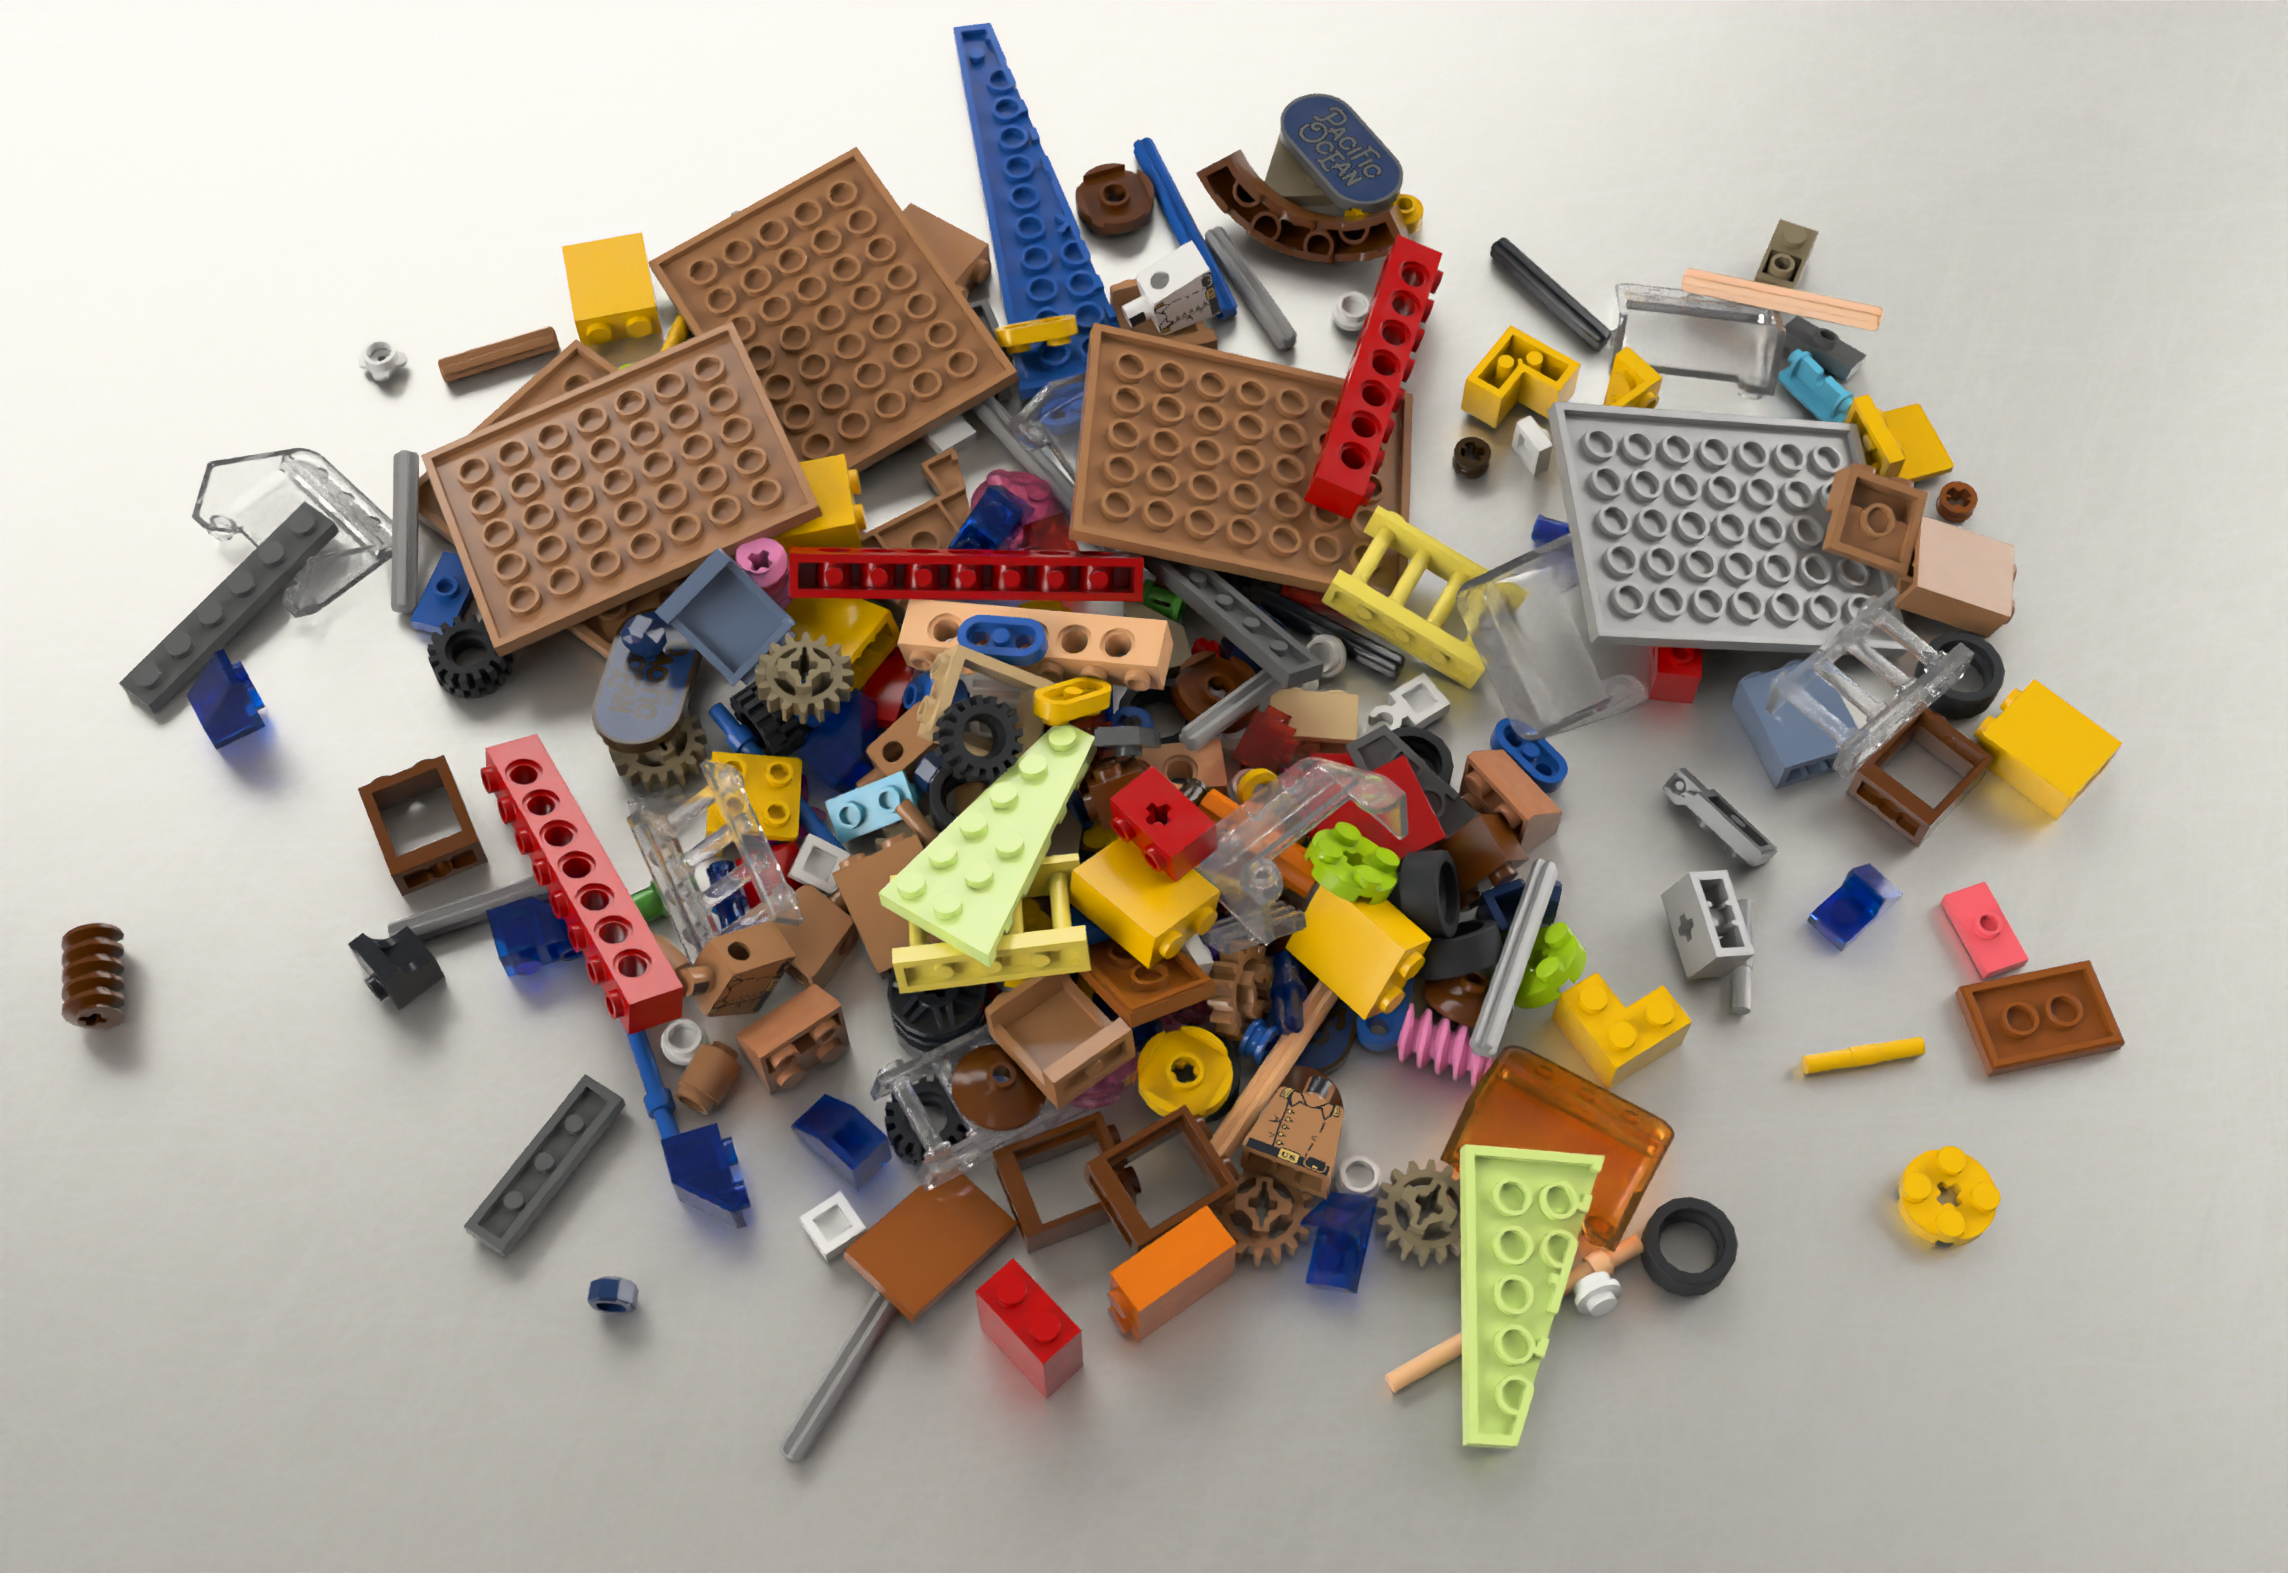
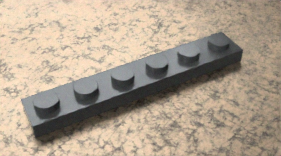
M304 501L119 682L122 688L156 714L340 532L335 522Z
M1141 555L1144 558V568L1151 572L1286 689L1321 678L1324 663L1212 569Z

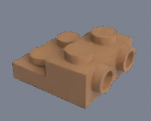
M1852 463L1849 467L1836 471L1825 512L1831 513L1822 550L1896 576L1906 575L1928 492L1914 488V483L1908 479L1901 477L1885 478L1875 474V468L1865 464Z

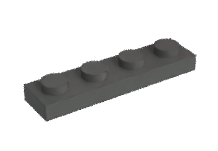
M585 1074L466 1222L464 1228L467 1233L506 1258L625 1107L624 1099Z

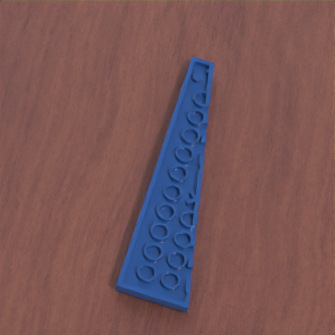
M991 22L953 27L954 42L1006 325L1061 315L1076 316L1078 333L1071 335L1070 343L1047 346V341L1030 343L1031 349L1028 351L1012 353L1014 367L1019 376L1017 385L1020 400L1045 397L1085 384L1089 337L1094 323L1120 327L1112 304H1109L1105 295L1103 282L1099 274H1096L1091 262L1090 252L1085 241L1081 238V231L1048 155H1045L1041 146L1037 129L1033 127L1029 118V111L1025 101L1021 99L1017 90L1016 80L1011 69L1007 66V59Z

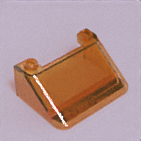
M1509 1045L1502 1049L1467 1099L1440 1160L1452 1165L1460 1173V1148L1465 1144L1605 1156L1601 1171L1597 1173L1591 1192L1593 1198L1589 1211L1582 1223L1581 1234L1589 1243L1603 1246L1615 1252L1675 1137V1133L1665 1120L1527 1048Z

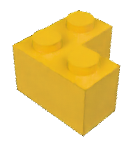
M1510 325L1466 378L1461 409L1494 428L1500 424L1517 402L1549 419L1547 410L1554 402H1568L1574 395L1581 364Z
M1598 972L1561 993L1562 995L1558 998L1552 1015V1019L1607 1090L1681 1045L1692 1023V1020L1664 985L1625 1008Z

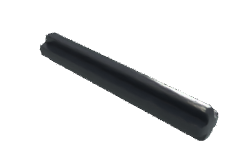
M1501 237L1497 242L1493 243L1490 252L1491 257L1596 350H1600L1609 343L1612 335L1611 330L1511 241Z
M1262 584L1256 585L1250 594L1249 601L1251 603L1255 602L1285 625L1313 639L1323 634L1336 636L1344 644L1346 656L1390 678H1396L1404 667V655Z

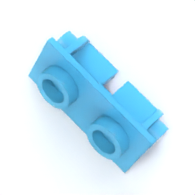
M1796 349L1788 357V362L1791 365L1777 373L1775 378L1819 421L1845 422L1854 394L1851 391L1847 392L1831 376L1827 377L1824 374L1825 370L1811 358L1812 354L1809 351L1802 352L1800 349Z
M903 770L825 801L838 840L840 843H844L903 820L897 814L895 808L902 801L909 798L918 809V800L923 798V790L915 783H910Z

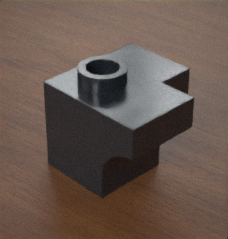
M408 926L386 939H372L362 933L348 943L357 961L369 975L364 979L366 985L380 1002L388 997L398 1010L402 1009L444 977L435 957Z

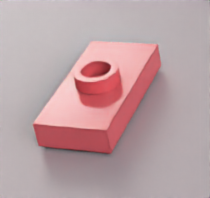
M1986 882L1944 895L1941 904L1983 980L2025 966L2029 958Z

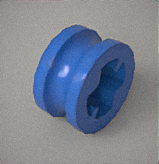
M1134 706L1120 708L1114 713L1110 722V727L1127 726L1122 724L1126 717L1133 719L1140 717L1142 725L1137 726L1154 729L1153 719L1150 714L1143 708Z
M1257 1018L1244 1033L1239 1046V1054L1244 1058L1253 1056L1255 1064L1261 1066L1282 1035V1030L1277 1026L1267 1028V1022L1262 1018Z

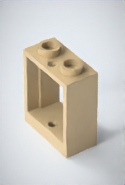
M959 644L943 651V654L939 653L930 671V678L934 680L930 695H926L918 708L916 719L921 723L917 736L939 744V741H933V733L939 731L940 728L935 726L938 718L945 715L943 711L951 706L962 667H966L1022 690L1015 712L1020 721L1014 723L1016 729L1023 728L1024 734L1023 737L1017 738V743L1023 744L1022 752L1014 756L1019 759L1039 740L1044 725L1041 718L1033 713L1034 692L1056 683ZM964 730L963 741L969 752L977 756H985L990 752L993 741Z

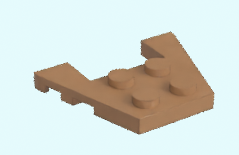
M954 447L921 463V472L938 497L868 532L860 530L861 548L981 549L966 494L965 483L959 467L957 452Z

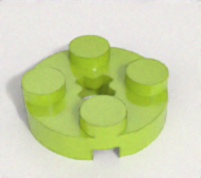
M1346 822L1336 823L1334 829H1324L1317 832L1304 855L1305 862L1310 859L1314 864L1311 871L1314 879L1329 892L1347 901L1356 902L1359 896L1372 898L1369 905L1380 904L1389 897L1398 880L1396 869L1400 864L1399 857L1393 851L1379 847L1361 836L1360 831L1355 826Z
M1557 922L1551 926L1539 928L1514 1000V1004L1517 1007L1533 1009L1547 1005L1562 995L1558 988L1565 984L1568 979L1574 984L1581 976L1587 959L1586 950L1566 923Z

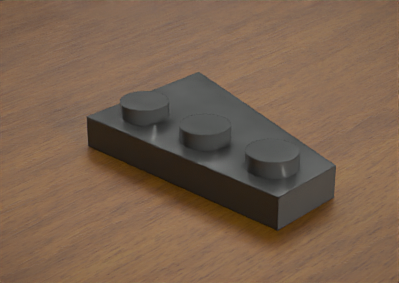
M1386 725L1345 745V750L1359 776L1405 755L1446 835V839L1480 814L1466 803L1454 788L1448 783L1446 784L1425 764V761Z

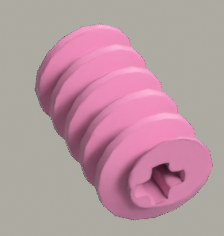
M765 537L740 545L736 549V563L785 610L793 598H789V563L783 546L775 540Z
M1414 1003L1410 1004L1397 1043L1400 1062L1405 1063L1415 1052L1417 1068L1423 1069L1432 1058L1434 1059L1435 1074L1441 1075L1449 1065H1452L1453 1080L1460 1081L1464 1074L1470 1071L1471 1086L1478 1087L1483 1079L1487 1077L1494 1056L1488 1058L1477 1056L1472 1052L1469 1044L1471 1037L1469 1036L1468 1026L1460 1024L1455 1031H1452L1450 1019L1445 1016L1441 1018L1437 1025H1434L1432 1022V1009L1429 1008L1417 1019L1414 1015Z

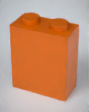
M1207 1205L1109 1272L1110 1292L1107 1293L1111 1307L1108 1308V1313L1122 1333L1125 1334L1130 1330L1136 1340L1140 1342L1233 1276L1237 1243Z

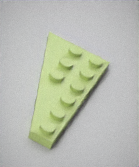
M1069 723L1064 726H1052L1017 760L1014 766L1009 767L1007 772L1003 773L879 892L881 905L991 968L997 956L996 947L1002 935H1007L1013 923L1012 914L1020 898L1026 896L1052 843L1051 835L1056 825L1062 823L1067 813L1066 804L1073 790L1079 788L1097 751L1095 737Z
M1465 1144L1460 1148L1463 1446L1512 1449L1518 1446L1535 1390L1533 1384L1540 1361L1545 1357L1550 1341L1548 1339L1553 1318L1559 1311L1579 1245L1577 1241L1584 1215L1589 1211L1593 1198L1591 1192L1597 1173L1601 1171L1605 1156Z

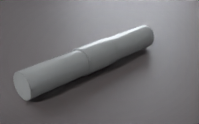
M1739 899L1737 901L1752 943L1753 902L1748 899ZM1753 956L1733 970L1732 1012L1735 1014L1744 1015L1751 1011Z

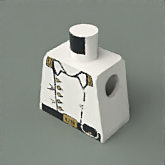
M1192 240L1138 273L1136 281L1141 297L1121 306L1131 328L1152 319L1162 335H1167L1221 313L1210 269Z

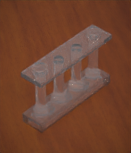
M1893 586L1879 598L1876 595L1868 598L1858 610L1857 617L1794 670L1789 672L1785 669L1780 672L1768 687V690L1771 691L1765 708L1768 713L1772 715L1789 701L1837 742L1836 748L1839 749L1832 768L1845 779L1964 676L1975 654L1961 642L1948 654L1944 651L1938 653L1895 618L1890 612L1899 591ZM1878 626L1926 666L1924 670L1926 673L1919 679L1914 676L1907 677L1862 638ZM1849 651L1897 691L1895 694L1897 698L1890 704H1887L1885 701L1877 702L1832 663ZM1817 676H1820L1867 716V723L1859 730L1855 727L1849 729L1803 688Z
M704 760L699 764L708 785L667 815L665 813L638 809L626 818L691 967L706 943L714 937L757 925L769 919L773 923L795 926L804 922L797 906L799 903L795 891L787 884L744 791L745 783L742 775L733 765L711 760ZM716 802L726 824L684 853L677 838L678 830ZM734 841L744 863L702 892L694 876L695 868ZM752 880L761 903L719 932L712 916V908Z
M988 1024L906 1063L902 1059L888 1063L877 1072L878 1076L870 1095L874 1101H877L894 1093L926 1150L924 1154L925 1160H923L916 1176L924 1191L927 1192L992 1159V1151L1048 1131L1088 1111L1099 1094L1095 1086L1093 1085L1059 1110L1047 1098L1039 1115L1023 1127L1009 1131H994L977 1126L964 1117L955 1105L951 1091L952 1076L955 1070L952 1064L961 1060L975 1048L997 1043L990 1035ZM933 1073L937 1075L968 1130L965 1135L967 1139L951 1146L949 1141L943 1142L911 1086L912 1083ZM1004 1076L993 1077L998 1082H1007L1009 1080Z

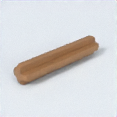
M547 326L440 358L438 360V367L443 380L450 382L559 348V341L554 328Z

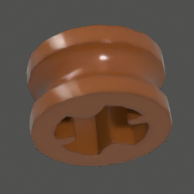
M1960 481L1950 482L1941 489L1935 504L1936 510L1945 520L1961 523L1972 516L1978 497L1974 488L1969 484ZM1950 498L1953 501L1961 499L1964 501V505L1955 504L1952 506L1949 504Z

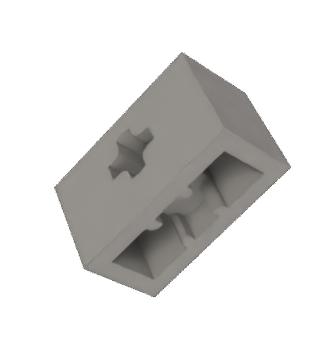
M1727 870L1689 872L1661 894L1687 979L1727 976L1755 955Z

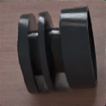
M893 969L889 976L887 992L893 1028L899 1045L912 1058L928 1065L948 1066L959 1062L967 1053L983 1044L989 1032L985 1009L989 1005L987 983L900 994Z

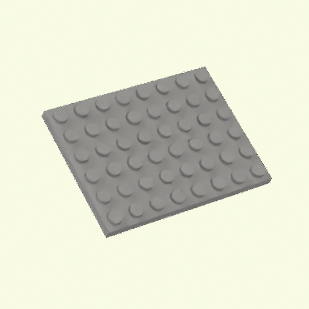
M1554 402L1547 410L1591 644L1901 657L1910 650L1901 609L1895 607L1896 587L1893 574L1822 550L1831 513L1825 512L1836 471L1849 467L1852 463L1867 465L1857 424Z

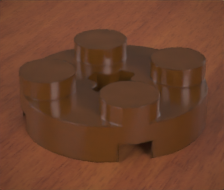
M1106 163L1088 170L1083 176V182L1079 187L1077 185L1075 191L1076 211L1080 219L1091 227L1092 233L1098 237L1131 232L1139 227L1148 225L1151 221V213L1154 206L1153 185L1142 171L1137 169L1136 174L1125 170V164ZM1115 195L1117 199H1124L1119 202L1108 201V196Z
M1216 651L1199 652L1189 657L1182 664L1171 689V697L1181 714L1191 722L1223 699L1212 695L1209 687L1216 691L1224 690L1226 692L1224 697H1226L1256 675L1254 670L1243 660L1234 656L1227 660L1222 657H1216L1218 653ZM1260 704L1221 733L1230 734L1246 728L1253 721Z

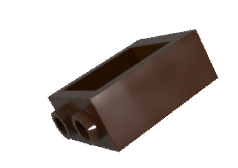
M1921 704L1857 770L1847 792L1919 847L1980 783L1992 764L1994 757L1987 753L1981 744L1968 739L1952 727L1942 715L1932 712ZM1912 740H1915L1964 777L1934 809L1883 771Z
M444 755L434 759L421 760L411 768L390 776H380L371 781L370 784L358 788L390 874L402 896L488 862L454 775ZM444 786L462 831L398 856L381 811Z
M1186 1104L1085 1164L1083 1178L1133 1256L1207 1205L1213 1212L1234 1199L1239 1185L1236 1181L1239 1180V1174L1234 1164L1225 1154L1222 1156L1218 1155L1210 1142L1213 1136L1207 1123L1199 1114L1193 1116ZM1178 1135L1214 1191L1150 1229L1114 1172Z
M1101 1111L992 1151L995 1172L1013 1217L1018 1223L1017 1227L1028 1254L1111 1222L1100 1203H1096L1042 1224L1021 1170L1093 1143L1099 1155L1121 1143L1122 1140L1114 1124L1107 1126ZM1132 1166L1122 1167L1114 1173L1136 1205V1195L1142 1193L1138 1177Z

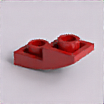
M895 647L866 682L855 715L856 723L873 725L878 728H889L907 712L903 704L904 691L908 684L913 683L915 678L924 671L907 666L899 647Z

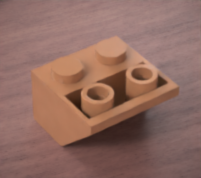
M1503 749L1473 751L1467 756L1459 794L1476 812L1480 814L1502 813L1526 854L1557 833L1563 812Z
M815 983L735 1034L742 1056L771 1095L780 1089L787 1090L796 1086L805 1077L806 1072L820 1063L827 1064L834 1061L844 1052L845 1047L850 1044L841 1005L836 998Z

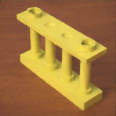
M1378 505L1363 532L1373 537L1371 544L1352 575L1347 574L1341 569L1338 571L1321 602L1459 684L1471 689L1491 659L1482 654L1479 649L1497 617L1501 613L1511 618L1525 599L1527 593L1517 588L1511 580L1495 575L1407 523L1399 514L1387 511ZM1390 547L1411 561L1391 595L1386 597L1369 587L1367 582L1386 550ZM1425 569L1448 582L1427 619H1423L1404 606ZM1462 591L1485 604L1465 641H1460L1442 629Z
M1073 853L1044 857L1024 898L1050 895L1053 929L1024 933L1022 898H1020L1012 914L1013 923L1007 935H1002L996 947L997 956L991 968L946 942L929 944L928 932L909 921L910 947L892 949V963L900 994L1091 971L1085 925L1072 927L1069 888L1073 869L1080 865L1079 854ZM897 875L890 876V881Z

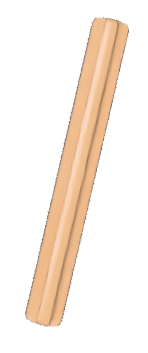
M1688 268L1682 278V290L1687 293L1855 328L1877 331L1883 319V309L1879 306Z
M1320 979L1214 1133L1213 1139L1210 1140L1219 1156L1225 1154L1229 1159L1232 1157L1339 997Z

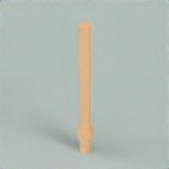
M1633 1234L1605 1251L1598 1248L1582 1257V1264L1570 1271L1563 1297L1572 1293L1577 1282L1585 1276L1601 1271L1607 1272L1609 1276H1612L1615 1273L1614 1268L1642 1253L1643 1244L1639 1237ZM1462 1332L1386 1374L1385 1380L1390 1389L1396 1393L1461 1356Z

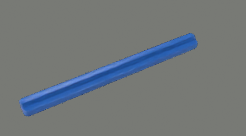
M1145 137L1142 140L1137 139L1133 144V153L1143 173L1150 179L1154 194L1180 246L1192 240L1210 269L1221 312L1216 315L1217 318L1223 321L1227 318H1233L1237 314V303L1155 143L1149 137Z

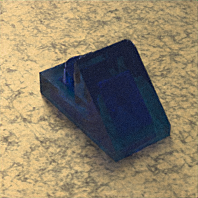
M1868 863L1852 868L1848 872L1842 886L1811 912L1807 921L1842 952L1902 898L1904 893Z
M1331 1192L1327 1199H1323L1301 1220L1300 1226L1316 1235L1305 1281L1306 1284L1316 1289L1357 1294L1378 1199L1372 1196Z

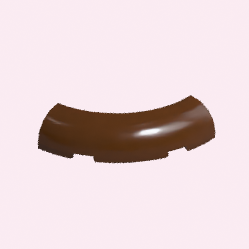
M1241 149L1196 172L1206 192L1223 213L1228 214L1236 223L1243 227L1248 235L1286 255L1322 263L1362 262L1387 256L1398 235L1409 239L1408 230L1398 204L1382 211L1357 216H1335L1308 210L1292 203L1269 187L1249 164Z

